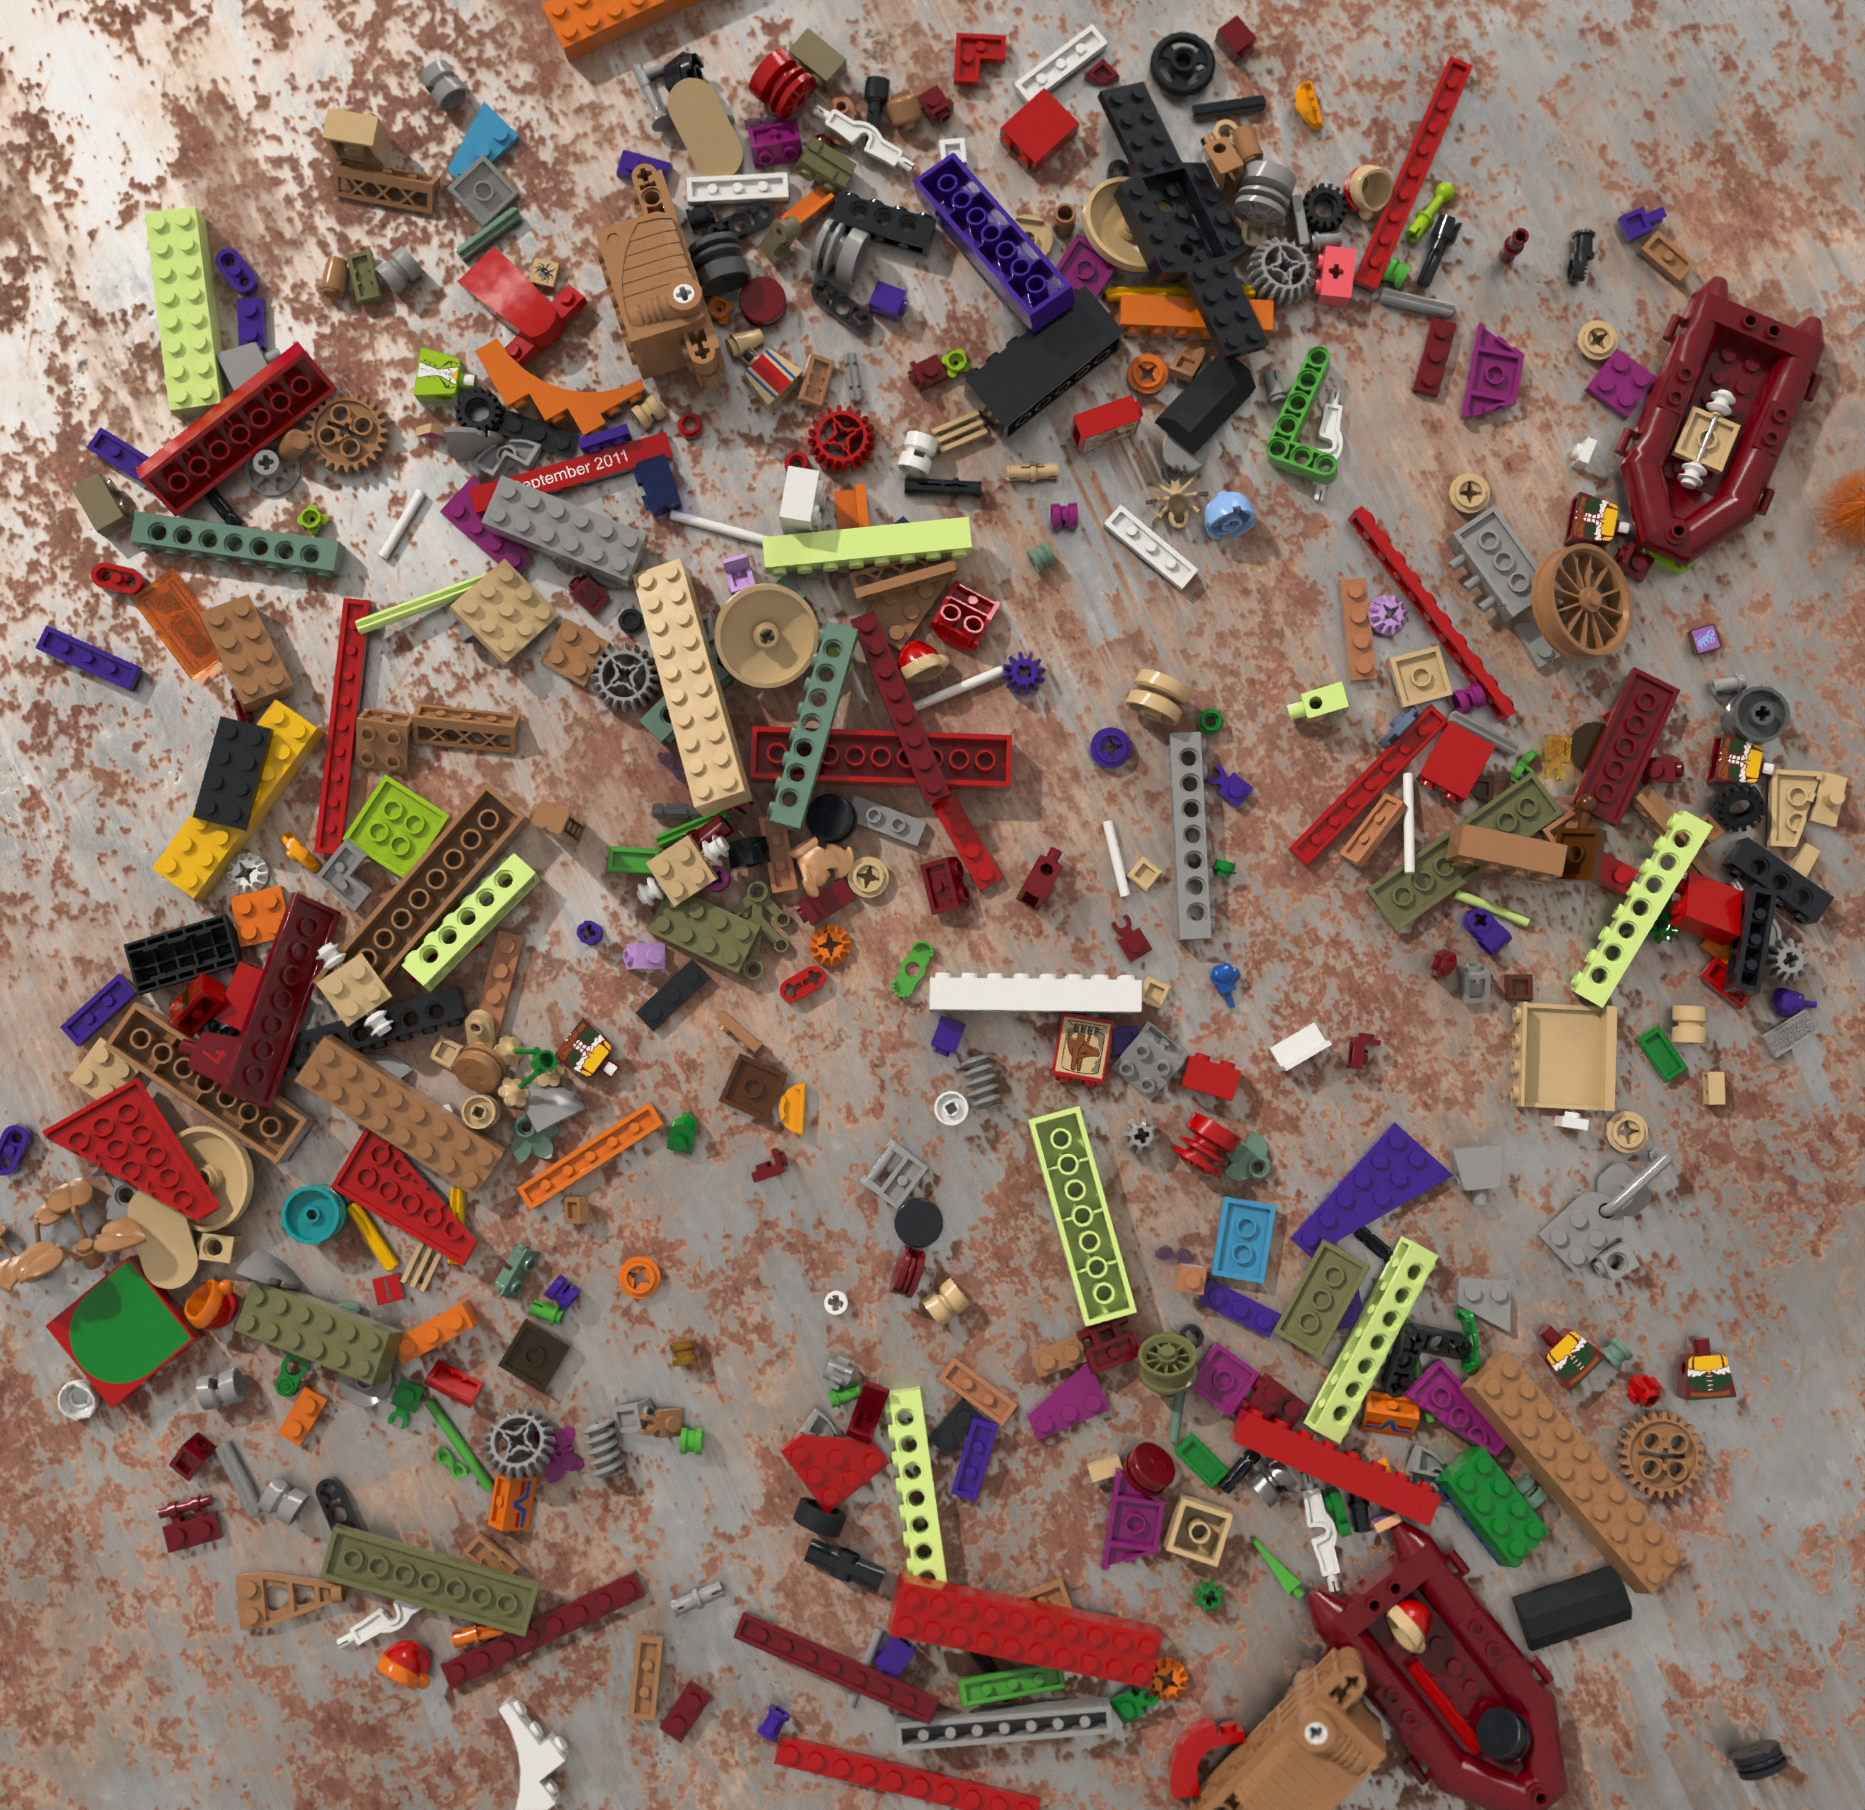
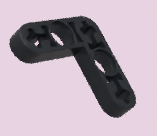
M1408 1323L1399 1331L1381 1377V1386L1388 1395L1398 1397L1408 1388L1421 1353L1462 1360L1471 1353L1472 1344L1460 1332L1417 1323ZM1441 1336V1341L1438 1345L1430 1346V1342L1434 1337ZM1409 1355V1360L1405 1364L1398 1365V1360L1401 1356Z

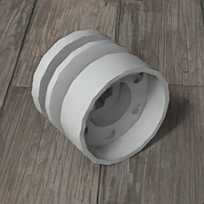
M1258 160L1248 163L1241 181L1242 188L1239 189L1233 209L1235 213L1243 220L1262 224L1269 223L1268 227L1283 224L1289 207L1288 200L1292 197L1297 181L1295 174L1283 165L1271 161Z
M828 218L815 239L810 268L816 272L822 268L823 275L827 276L835 266L836 280L853 285L860 274L868 252L870 233L852 228L847 237H845L846 225L841 222L836 227V220Z

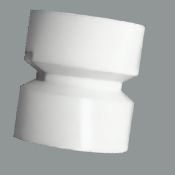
M919 431L907 432L903 445L906 451L901 452L897 468L912 476L928 477L932 466L930 458L935 456L939 441L933 436Z
M947 1091L937 1097L934 1111L940 1122L946 1125H956L966 1118L968 1104L963 1095L955 1091Z

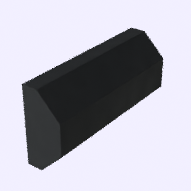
M1217 355L1158 416L1155 423L1192 455H1195L1255 390L1256 385L1250 369L1237 358L1222 361L1220 355Z
M226 914L124 944L137 995H143L196 979L201 973L209 975L238 966L240 961L242 962V948L239 945L237 930Z
M1611 1565L1512 1597L1528 1649L1531 1652L1632 1619V1606L1625 1585Z

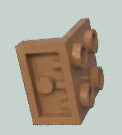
M365 708L356 719V765L364 768L407 773L409 733L412 731L413 714Z

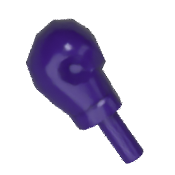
M1777 988L1772 996V1007L1776 1010V1014L1781 1017L1792 1016L1796 1011H1801L1803 1007H1817V1002L1805 1000L1803 994L1787 988Z

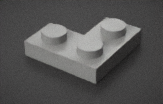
M347 838L315 878L355 912L362 906L373 890L354 875L368 854L350 838Z

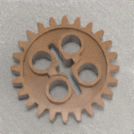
M345 391L343 398H340L337 393H334L333 401L326 398L325 406L317 405V408L320 410L318 413L310 411L314 421H306V424L312 430L305 431V434L312 438L309 440V447L313 448L310 453L317 457L316 461L320 465L325 463L327 470L330 471L334 468L337 474H341L344 468L345 472L351 475L352 468H354L361 474V466L364 465L370 470L369 462L372 460L375 463H379L376 455L386 454L381 449V446L389 445V442L383 438L390 435L388 429H385L389 422L386 419H382L385 416L384 412L378 410L379 406L376 402L370 403V399L367 396L361 399L358 392H355L351 398L350 394ZM348 412L346 419L338 421L341 413ZM332 422L348 433L352 431L357 438L367 441V444L364 445L348 434L343 435L339 429L329 426L328 423ZM370 424L368 431L360 432L363 425ZM335 434L334 440L326 443L327 436ZM357 446V451L352 455H348L349 448Z
M1649 1410L1648 1418L1638 1414L1640 1422L1637 1423L1630 1420L1629 1422L1633 1428L1631 1430L1623 1428L1622 1430L1627 1434V1437L1618 1438L1624 1444V1447L1617 1448L1616 1451L1623 1454L1624 1457L1618 1459L1617 1462L1621 1465H1626L1621 1470V1473L1630 1475L1627 1482L1632 1485L1636 1483L1635 1489L1640 1492L1645 1489V1494L1650 1497L1655 1492L1656 1497L1662 1499L1665 1492L1668 1497L1674 1498V1490L1683 1495L1684 1490L1682 1486L1685 1485L1692 1489L1693 1486L1689 1480L1691 1478L1699 1480L1700 1478L1695 1474V1471L1704 1470L1698 1464V1461L1706 1459L1705 1456L1699 1454V1451L1703 1450L1705 1446L1696 1443L1701 1438V1435L1692 1433L1695 1426L1691 1424L1686 1425L1687 1419L1683 1417L1677 1419V1414L1670 1412L1667 1416L1666 1411L1659 1410L1657 1416L1654 1411ZM1652 1434L1653 1440L1651 1444L1645 1446L1644 1438L1646 1435ZM1677 1435L1679 1442L1677 1446L1672 1448L1670 1444L1671 1439ZM1645 1450L1649 1452L1662 1453L1664 1450L1670 1454L1683 1453L1684 1456L1682 1458H1677L1673 1456L1660 1455L1658 1458L1652 1454L1639 1455L1638 1451ZM1650 1460L1652 1464L1651 1469L1644 1473L1643 1465ZM1677 1462V1471L1674 1474H1670V1466Z

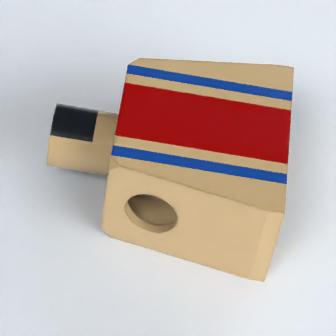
M750 348L741 357V360L749 367L744 372L746 382L770 413L802 382V370L771 349H767L759 356Z

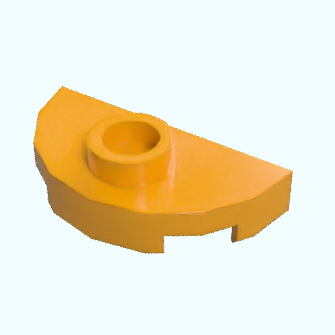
M1307 80L1296 88L1295 107L1310 128L1319 131L1324 128V123L1313 81Z
M287 830L280 836L288 848L285 852L295 863L300 861L314 874L322 869V866L291 830Z
M807 1083L796 1084L789 1088L781 1097L779 1104L780 1119L785 1127L791 1130V1132L804 1135Z

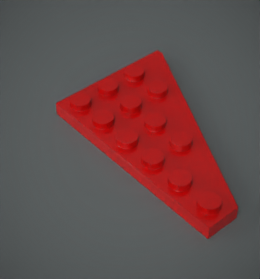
M138 1077L42 1131L46 1139L195 1222H199L221 1209L214 1195Z

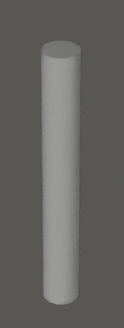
M875 1627L862 1663L872 1666L885 1633L884 1629ZM851 1690L846 1705L855 1708L861 1694Z

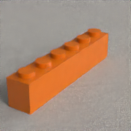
M1121 294L1118 325L1126 336L1149 334L1151 337L1175 335L1176 338L1200 336L1202 339H1212L1192 297ZM1248 299L1266 339H1269L1273 331L1274 300Z

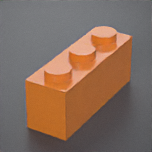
M469 1300L403 1334L397 1351L402 1365L478 1325L480 1322Z

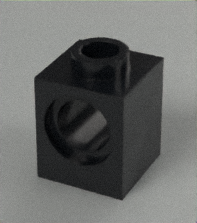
M766 836L747 837L728 843L730 847L728 857L731 869L751 868L771 862Z

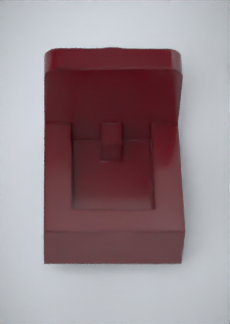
M1674 755L1650 758L1643 772L1644 785L1681 783V777H1684L1685 774L1683 761H1680Z

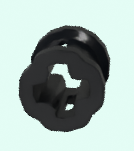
M706 202L705 206L693 210L685 209L692 232L696 231L697 227L716 223L710 202Z

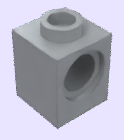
M1620 1240L1603 1249L1594 1258L1595 1263H1593L1600 1277L1612 1281L1640 1266L1628 1242ZM1613 1255H1616L1618 1264L1616 1267L1611 1268L1609 1260Z

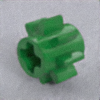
M1666 911L1664 915L1660 914L1648 933L1649 937L1655 936V941L1658 944L1662 940H1668V942L1672 943V938L1675 935H1680L1679 930L1670 925L1671 914L1669 911Z
M1211 1578L1209 1582L1199 1579L1201 1585L1198 1588H1192L1193 1593L1198 1595L1193 1600L1195 1606L1202 1603L1204 1613L1208 1609H1214L1218 1612L1217 1606L1219 1603L1226 1602L1224 1597L1220 1596V1593L1224 1591L1223 1586L1215 1587L1214 1578ZM1211 1590L1214 1597L1209 1596L1208 1600H1206L1204 1594H1209Z

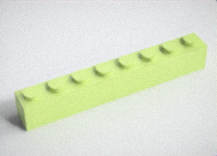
M969 517L762 537L765 570L767 574H771L774 577L785 576L787 572L797 571L798 574H809L813 572V569H823V571L831 572L843 566H849L850 569L863 568L864 564L873 563L875 566L880 567L887 566L893 561H900L901 564H910L916 562V559L926 558V561H938L944 556L961 559L967 557V554L972 553Z

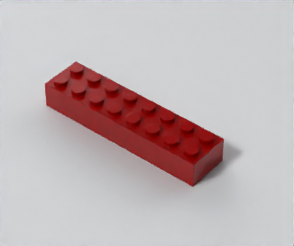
M297 341L135 468L140 480L176 517L333 394L337 388Z

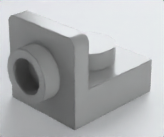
M1468 962L1466 965L1458 966V972L1462 976L1463 1003L1490 1002L1491 973L1485 965L1479 962Z
M651 1398L611 1408L616 1434L635 1432L647 1427L648 1421L639 1419V1415L646 1413L655 1416V1409Z

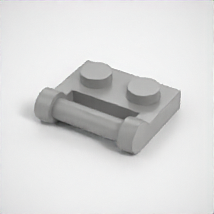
M890 1139L887 1143L888 1148L868 1175H864L861 1178L860 1182L894 1208L898 1209L929 1167L894 1140ZM897 1153L902 1157V1160L880 1187L875 1181Z

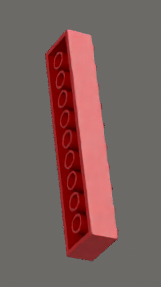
M752 726L750 779L752 782L776 783L777 777L783 776L785 767L781 766L785 751L790 752L792 742H789V736L792 727ZM805 728V729H806L807 731H809V732H814V731H816L818 728ZM831 730L816 784L918 788L895 731ZM925 732L949 789L1010 790L1012 735ZM807 745L801 746L798 750V754L802 757L809 756L812 752V748ZM796 770L791 774L790 778L795 782L803 780L805 773L801 770Z
M899 1572L887 1622L890 1636L1145 1688H1151L1163 1636L1157 1626L902 1572Z

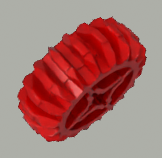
M837 405V412H833L832 408L828 407V415L826 416L820 412L818 414L820 421H812V426L815 429L808 430V435L812 437L807 440L808 445L812 446L810 454L817 455L815 462L817 464L823 462L822 467L824 470L832 466V473L834 474L837 473L838 468H842V473L845 475L847 474L848 467H851V470L856 472V464L858 463L861 467H864L865 461L863 458L870 460L872 454L869 451H873L876 448V445L872 443L876 440V434L871 433L874 430L873 424H867L869 422L868 416L861 417V410L858 409L853 414L850 405L847 406L846 411H842L841 405ZM840 423H849L855 426L856 429L854 427L844 428ZM832 425L833 434L826 438L827 441L821 443L824 432ZM838 431L840 436H844V439L846 438V448L843 443H840V440L838 441ZM863 437L860 448L852 454L851 445L857 442L858 438ZM827 451H839L844 457L833 456Z

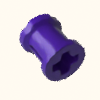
M584 921L577 928V936L585 944L596 945L602 941L604 931L599 924L593 921ZM592 926V930L596 931L595 936H590L589 939L585 935V930H590Z
M770 1704L768 1708L769 1714L763 1725H759L757 1731L766 1739L776 1742L780 1738L779 1732L785 1721H789L791 1716L783 1708Z

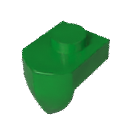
M691 1111L678 1115L672 1121L666 1149L692 1155L698 1122Z

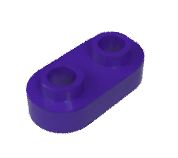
M224 248L220 250L215 258L218 269L238 294L243 296L253 294L259 284L256 275L235 249ZM235 261L232 267H228L229 262ZM245 281H249L247 286H242Z
M11 1125L1 1135V1176L17 1172L31 1144V1131L24 1125ZM18 1133H20L22 1136L21 1142H17L16 1135ZM7 1157L11 1160L10 1166L5 1165Z

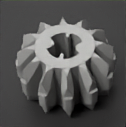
M1791 938L1786 939L1785 942L1782 939H1778L1775 941V946L1769 945L1768 947L1770 954H1767L1766 960L1769 961V964H1765V970L1772 969L1769 977H1778L1779 982H1786L1788 979L1791 982H1795L1798 980V975L1804 976L1806 974L1803 967L1810 966V962L1804 961V957H1807L1810 953L1808 951L1801 952L1803 944H1794V940ZM1788 956L1789 961L1784 964L1783 960Z

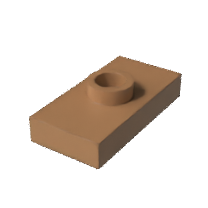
M814 353L809 355L796 402L819 411L822 409L834 361Z
M482 1531L476 1535L462 1552L473 1563L514 1574L521 1566Z

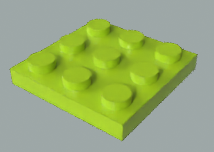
M385 774L342 840L350 838L370 858L403 878L440 836L452 816Z

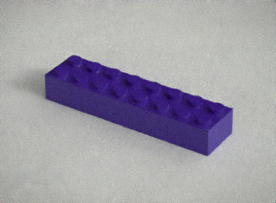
M954 152L913 180L917 199L936 219L939 225L1033 333L1075 304L1072 285Z

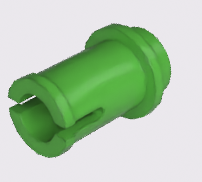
M538 1299L533 1301L535 1305H531L529 1315L549 1321L552 1326L561 1324L565 1311L559 1305L555 1307Z
M856 1381L838 1390L832 1388L828 1396L832 1407L838 1406L840 1409V1405L858 1399L861 1391Z

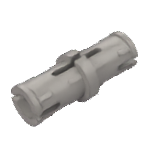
M717 1580V1582L700 1589L696 1587L692 1589L691 1593L671 1600V1608L675 1610L674 1615L678 1617L695 1608L700 1610L705 1607V1604L725 1597L726 1591L721 1586L723 1585L722 1581Z

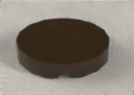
M1596 721L1585 723L1575 729L1570 736L1567 747L1568 753H1570L1573 764L1580 770H1585L1605 723Z

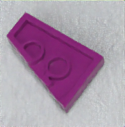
M1086 1361L1055 1391L1027 1414V1417L1038 1441L1106 1412L1110 1408L1096 1375H1091Z

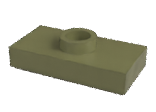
M372 250L346 255L357 304L362 306L383 301Z

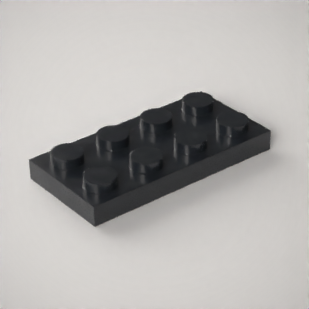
M220 716L193 813L194 818L247 831L272 741L273 729Z

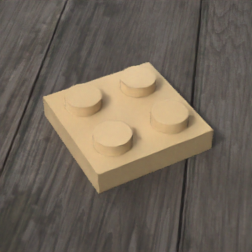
M1439 645L1387 660L1401 709L1453 695Z
M100 1037L69 1078L72 1083L96 1100L139 1077L142 1073L104 1047L107 1039L104 1037Z

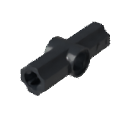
M812 1538L804 1558L805 1562L829 1571V1574L836 1579L844 1582L853 1581L874 1591H878L886 1568L861 1558L857 1552L845 1547L836 1548L815 1538Z

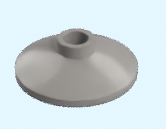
M391 1371L387 1383L376 1385L367 1384L342 1373L339 1374L341 1393L350 1403L357 1406L367 1407L379 1403L387 1396L392 1386Z

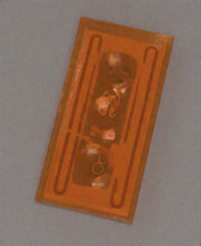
M174 569L168 570L131 598L132 602L190 679L194 681L219 662L200 623L199 612L205 611V609Z

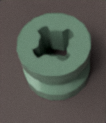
M1045 541L1040 543L1037 549L1026 551L1030 563L1038 574L1044 571L1046 566H1053L1057 563L1054 553Z
M1616 1337L1610 1340V1344L1607 1347H1602L1599 1350L1606 1356L1604 1360L1616 1371L1622 1367V1363L1625 1360H1630L1633 1357L1629 1349Z

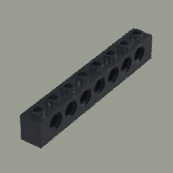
M453 987L377 1009L375 1012L386 1010L385 1019L394 1021L393 1030L381 1037H378L377 1034L371 1036L373 1028L365 1026L368 1031V1037L364 1041L359 1039L358 1031L364 1027L365 1020L368 1018L366 1015L348 1027L343 1020L299 1032L291 1051L292 1059L287 1063L282 1077L287 1076L286 1071L292 1069L300 1072L311 1056L308 1053L309 1044L315 1042L318 1046L322 1038L330 1033L334 1036L339 1034L343 1042L363 1054L362 1049L372 1046V1050L387 1047V1042L397 1039L398 1043L413 1039L412 1034L422 1032L423 1035L438 1032V1027L447 1024L448 1028L464 1024L463 1019L469 1016L462 988ZM437 1005H441L444 1008V1014L440 1019H436L433 1015V1010ZM415 1012L419 1017V1021L412 1027L408 1022V1017L411 1013Z

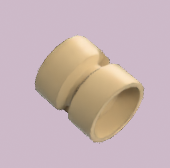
M1674 1005L1672 1020L1677 1023V1026L1672 1028L1671 1042L1707 1044V1029L1703 1027V1024L1708 1022V1007Z
M475 1095L464 1102L461 1115L463 1121L469 1127L486 1129L498 1124L503 1110L502 1105L495 1097L491 1095Z
M951 1277L939 1285L938 1292L932 1291L921 1299L940 1327L953 1319L954 1312L961 1313L971 1305Z

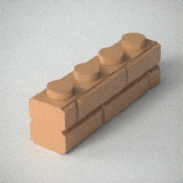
M543 799L538 804L535 803L529 816L532 819V825L549 836L573 846L579 845L586 828V823L570 810L558 805L556 806Z

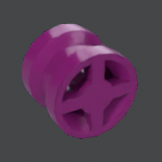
M711 866L718 879L707 887L713 892L725 891L731 882L729 872L722 866Z

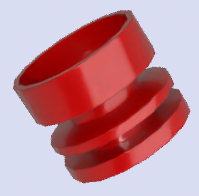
M780 48L771 52L759 64L750 79L749 92L761 103H768L769 110L776 113L780 120L786 121L795 116L809 100L816 85V78L806 72L804 67L797 66L796 60Z
M1193 1112L1185 1127L1194 1136L1191 1139L1180 1135L1178 1139L1188 1146L1186 1149H1183L1178 1145H1174L1172 1151L1184 1163L1201 1173L1220 1178L1223 1172L1214 1167V1163L1217 1162L1225 1167L1228 1163L1219 1154L1221 1151L1234 1154L1242 1139L1209 1118Z

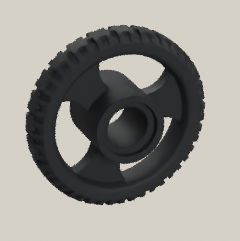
M1176 32L1169 34L1158 42L1152 52L1150 59L1151 75L1157 86L1164 92L1166 91L1167 94L1177 97L1196 95L1208 86L1214 75L1215 56L1213 50L1202 37L1194 33ZM1177 43H1186L1196 47L1199 50L1195 53L1194 50L1186 46H1182L1174 50L1172 45ZM1160 59L1170 62L1169 75L1173 79L1172 82H1169L1162 75L1159 68ZM1178 62H1184V63H1186L1188 66H1187V67H1181V66H1179L1177 63H1178ZM1195 66H1205L1206 71L1203 77L1198 82L1188 85L1187 81L1192 77Z

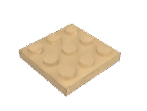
M503 559L448 608L503 666L559 616L506 559Z

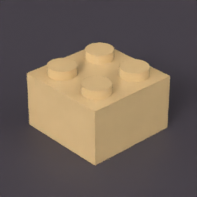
M342 107L337 109L328 108L322 138L337 160L345 158L386 166L391 138L379 117L371 112L360 114Z
M1178 1492L1163 1545L1166 1551L1218 1567L1233 1514L1228 1508Z

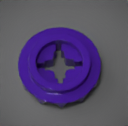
M1113 727L1104 728L1094 735L1090 745V753L1094 761L1103 768L1114 769L1123 765L1130 757L1131 742L1122 730ZM1108 738H1110L1113 746H1121L1114 751L1113 758H1111L1108 751H1100V749L1107 746Z

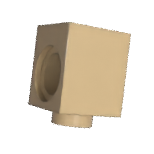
M215 1231L202 1233L197 1242L198 1259L229 1264L238 1262L242 1235ZM216 1240L222 1244L220 1254L215 1252L213 1247Z

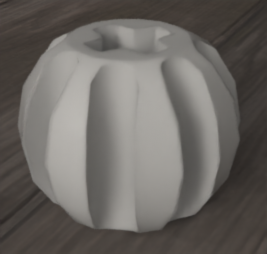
M1139 1116V1123L1137 1125L1133 1118H1130L1126 1121L1130 1126V1130L1122 1129L1121 1136L1129 1137L1128 1141L1123 1143L1127 1150L1132 1145H1135L1134 1154L1142 1155V1148L1144 1146L1148 1153L1153 1151L1155 1148L1152 1147L1151 1141L1159 1142L1160 1134H1152V1131L1158 1128L1154 1121L1146 1126L1147 1117ZM1139 1128L1147 1133V1136L1143 1137V1142L1134 1138V1135L1138 1134Z

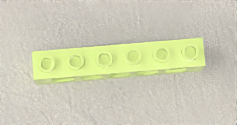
M515 853L510 857H505L499 863L498 869L492 875L486 876L481 881L479 888L473 894L467 895L462 900L461 906L454 913H449L443 919L442 925L436 931L430 932L425 937L424 943L417 950L411 951L406 956L405 962L402 964L403 968L431 992L541 881L536 872ZM505 880H513L509 887L502 888V883ZM494 898V902L490 906H483L486 899ZM468 917H476L474 923H472L471 925H465V921ZM457 935L454 943L446 944L449 936ZM438 954L435 962L427 963L430 955Z

